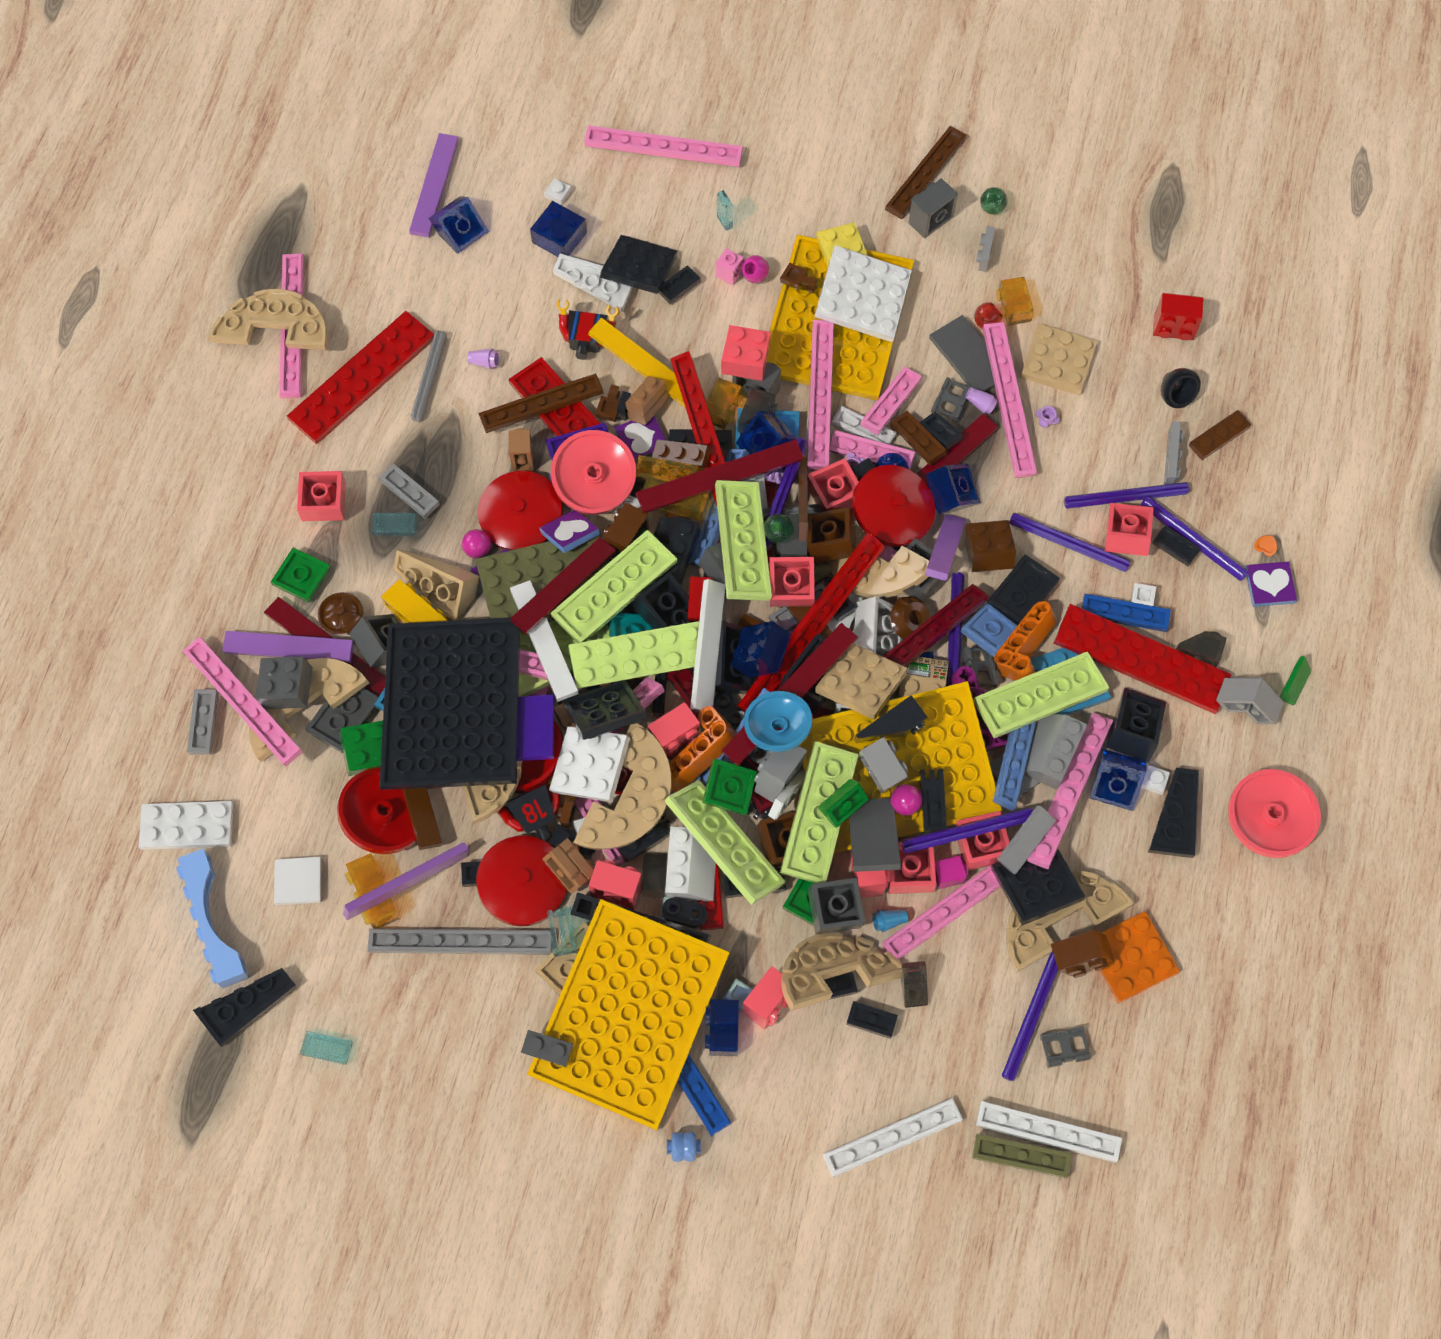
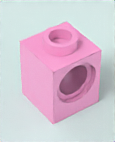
M726 248L716 262V277L733 285L742 273L741 268L744 257Z

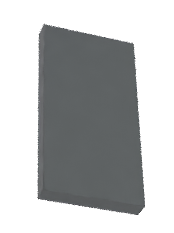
M963 315L930 334L929 339L968 386L983 392H988L995 387L986 342Z
M891 798L869 799L849 817L854 872L901 870L895 812L891 804Z

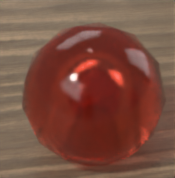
M992 302L979 305L974 314L975 323L982 330L984 324L999 323L1003 317Z

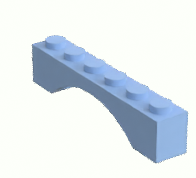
M203 848L177 858L180 865L176 867L181 880L184 879L186 884L183 887V891L187 900L190 899L193 906L189 908L193 920H197L199 928H196V932L200 941L205 943L206 948L203 949V954L206 961L211 962L213 968L210 970L213 983H217L222 988L248 979L249 976L242 956L221 941L211 923L209 894L215 878V872L209 854Z

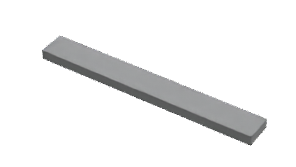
M369 928L368 952L550 955L553 952L554 932L553 930Z

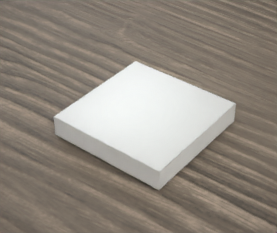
M321 857L275 860L274 904L276 906L321 903Z

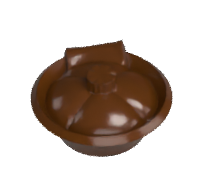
M345 592L334 593L323 600L318 609L320 625L326 631L333 634L346 633L350 635L349 633L363 617V606L356 596Z
M898 597L890 614L891 625L895 633L902 639H905L930 618L926 605L917 597Z

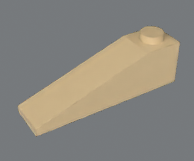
M401 549L396 551L393 570L406 582L414 585L421 592V596H425L435 605L434 608L436 610L440 609L447 617L459 620L476 596L480 576L463 568Z

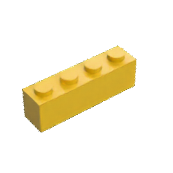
M400 579L381 596L384 606L404 623L448 621L446 620V615L440 609L435 610L431 607V602L422 595L420 597L417 595L415 588L407 582L405 584Z

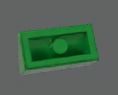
M1304 656L1299 657L1279 696L1284 702L1293 706L1296 704L1311 673V668Z
M849 779L822 802L818 808L829 822L837 828L866 803L869 798L858 781Z

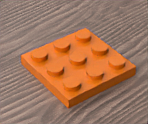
M1146 911L1101 932L1107 936L1114 962L1108 964L1109 967L1100 970L1118 1004L1180 973L1179 968Z

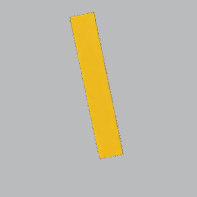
M600 318L588 335L644 378L651 376L663 380L666 384L668 396L685 408L675 373L603 318Z

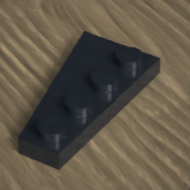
M1176 768L1174 770L1148 853L1194 858L1199 770Z
M280 968L255 980L254 983L246 987H240L234 990L233 993L222 998L219 997L211 1001L212 1003L198 1007L193 1011L216 1042L223 1047L294 991L297 986L285 970Z

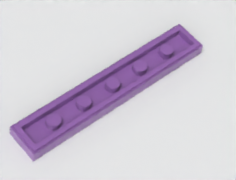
M442 133L438 135L409 229L411 235L430 238L458 145V136Z
M945 514L926 569V576L947 581L966 519Z
M226 631L222 652L225 654L276 658L303 656L306 660L330 658L351 663L354 641Z
M465 842L345 904L344 917L348 921L466 858L469 848Z

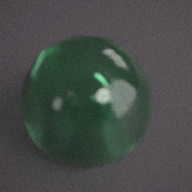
M999 187L987 188L980 197V205L983 211L991 215L1002 213L1008 204L1005 191Z
M782 513L769 516L763 528L765 536L773 543L778 544L788 541L794 532L792 520Z

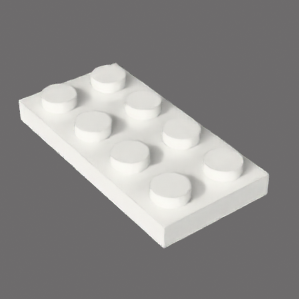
M232 801L142 804L139 848L141 850L231 847L234 803Z

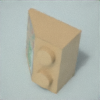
M924 657L915 659L906 667L907 674L901 681L898 697L910 696L945 687L949 661Z

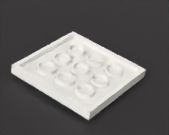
M835 245L814 317L892 342L895 337L912 270Z

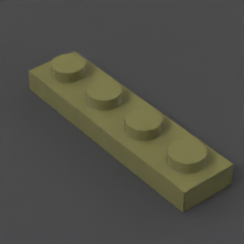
M976 1134L972 1159L1067 1179L1072 1153Z

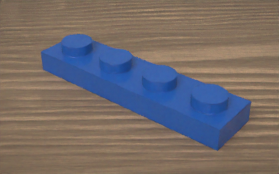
M1084 594L1082 609L1111 622L1167 632L1171 609Z

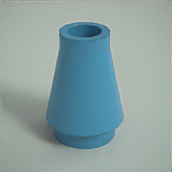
M905 909L877 910L876 913L872 914V921L876 931L885 932L898 925L907 923L908 915Z

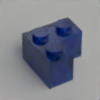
M711 999L710 1006H706L705 1011L706 1025L710 1026V1035L705 1034V1049H709V1056L738 1057L739 1000Z

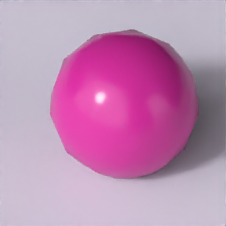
M752 255L747 257L742 263L741 272L748 282L760 283L768 276L769 265L762 256Z
M469 530L462 539V550L470 558H482L488 554L491 548L490 537L482 530Z
M910 784L896 787L891 795L892 807L901 815L915 814L922 805L921 792Z

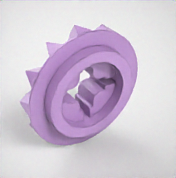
M777 469L765 473L764 477L770 482L780 484L785 470Z

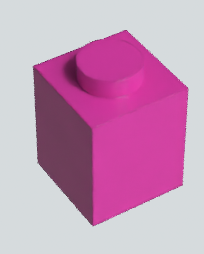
M960 856L935 862L938 890L965 882L966 875L969 873L966 862H962Z

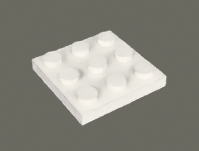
M567 727L549 790L558 794L613 802L630 737L606 732L595 738L583 740L575 727Z

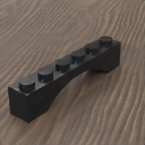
M577 892L570 915L591 921L600 899ZM619 906L709 944L710 934Z

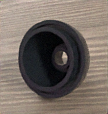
M1178 368L1167 373L1161 383V397L1164 402L1172 408H1183L1193 402L1201 386L1198 374L1188 368Z

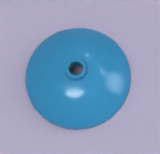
M785 691L769 692L756 698L747 708L744 716L745 732L748 738L761 749L772 752L787 751L797 747L808 737L812 728V713L808 704L793 693Z

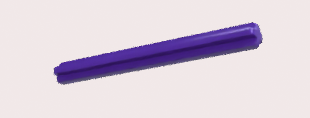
M798 438V445L802 455H804L808 442L803 438ZM801 462L786 466L764 525L766 547L772 542Z
M1187 482L1072 495L1064 498L1065 508L1069 509L1144 500L1147 496L1153 499L1186 495L1189 492V486Z
M1147 496L1142 501L1141 506L1154 507V517L1200 547V551L1239 581H1242L1247 576L1248 571L1152 498Z
M1013 513L1009 523L1013 526L1126 572L1128 570L1130 560L1111 552H1105L1102 548L1018 513Z
M961 572L952 574L950 601L964 591V575ZM962 622L949 632L947 658L949 662L946 686L951 685V676L960 668L962 632L960 631L962 629Z
M1028 808L902 841V848L905 853H910L1023 824L1032 814L1033 810Z
M1053 952L1049 955L1002 1072V1077L1008 1081L1016 1079L1057 976L1058 967Z

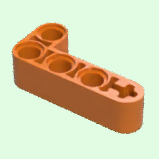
M1041 601L1036 603L995 654L994 660L1002 676L1016 681L1036 673L1030 656L1056 624V617L1048 602Z
M711 706L702 708L698 714V721L705 730L669 762L671 790L674 792L687 787L712 764L713 759H718L723 754L721 750L736 735V731L725 717Z

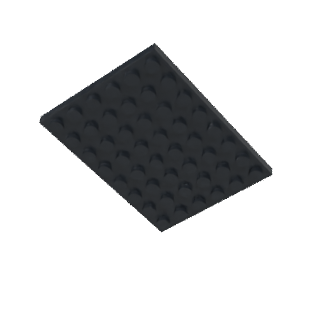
M511 618L388 624L379 785L381 790L517 784L520 628L511 622Z

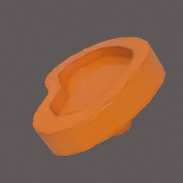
M1264 535L1256 540L1254 548L1259 552H1264L1266 556H1273L1277 552L1278 545L1273 535Z

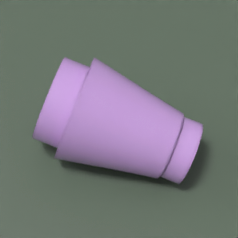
M493 348L469 351L467 360L469 364L493 369V367H498L499 352L494 351Z
M972 387L969 388L965 395V398L982 413L990 414L997 404V399L994 398V395Z

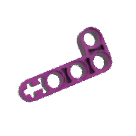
M962 666L951 676V685L968 681L972 699L981 695L977 678L972 668ZM974 704L977 718L980 722L979 726L982 737L986 741V752L1006 747L1009 733L1005 734L1006 741L1000 737L994 738Z

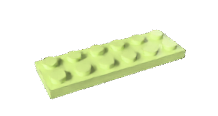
M717 480L715 490L727 599L770 601L772 593L759 482Z
M647 530L553 610L551 616L577 643L586 642L675 565L677 558Z
M699 621L568 645L576 688L694 668Z
M1087 651L981 694L973 699V703L992 736L997 738L1103 694L1109 690V686Z
M814 742L780 873L813 883L827 881L840 825L835 828L819 810L818 806L844 783L853 778L858 754Z
M700 780L668 796L665 803L751 905L782 887L785 883L784 879L724 809L702 803L706 787Z

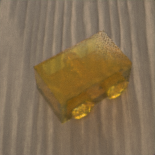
M1025 277L1001 280L999 289H996L997 300L1001 301L1002 318H1006L1008 326L1031 322L1034 309Z
M718 378L707 400L714 426L725 430L727 424L732 423L735 417L734 410L736 406L740 407L744 395H741L742 386Z

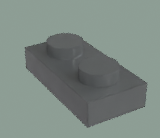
M528 1030L521 1053L567 1067L574 1044Z

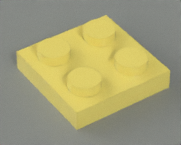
M855 222L816 233L827 266L829 265L835 245L867 256Z

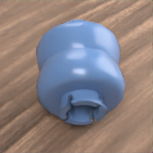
M691 1131L686 1133L673 1132L671 1140L667 1139V1155L672 1154V1161L674 1162L683 1160L693 1162L696 1160V1154H701V1141L696 1139V1134Z

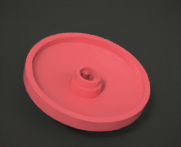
M599 430L582 431L566 439L557 449L551 464L552 484L558 497L569 508L588 515L608 513L621 506L630 496L636 481L635 460L627 445L615 435Z
M1265 769L1249 774L1235 787L1228 803V819L1235 836L1248 849L1265 857L1285 858L1293 856L1304 850L1313 841L1319 830L1321 812L1315 794L1304 781L1286 771Z

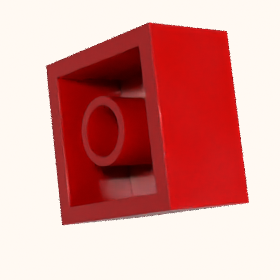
M1162 293L1154 314L1153 336L1178 338L1185 341L1194 340L1203 319L1204 297Z

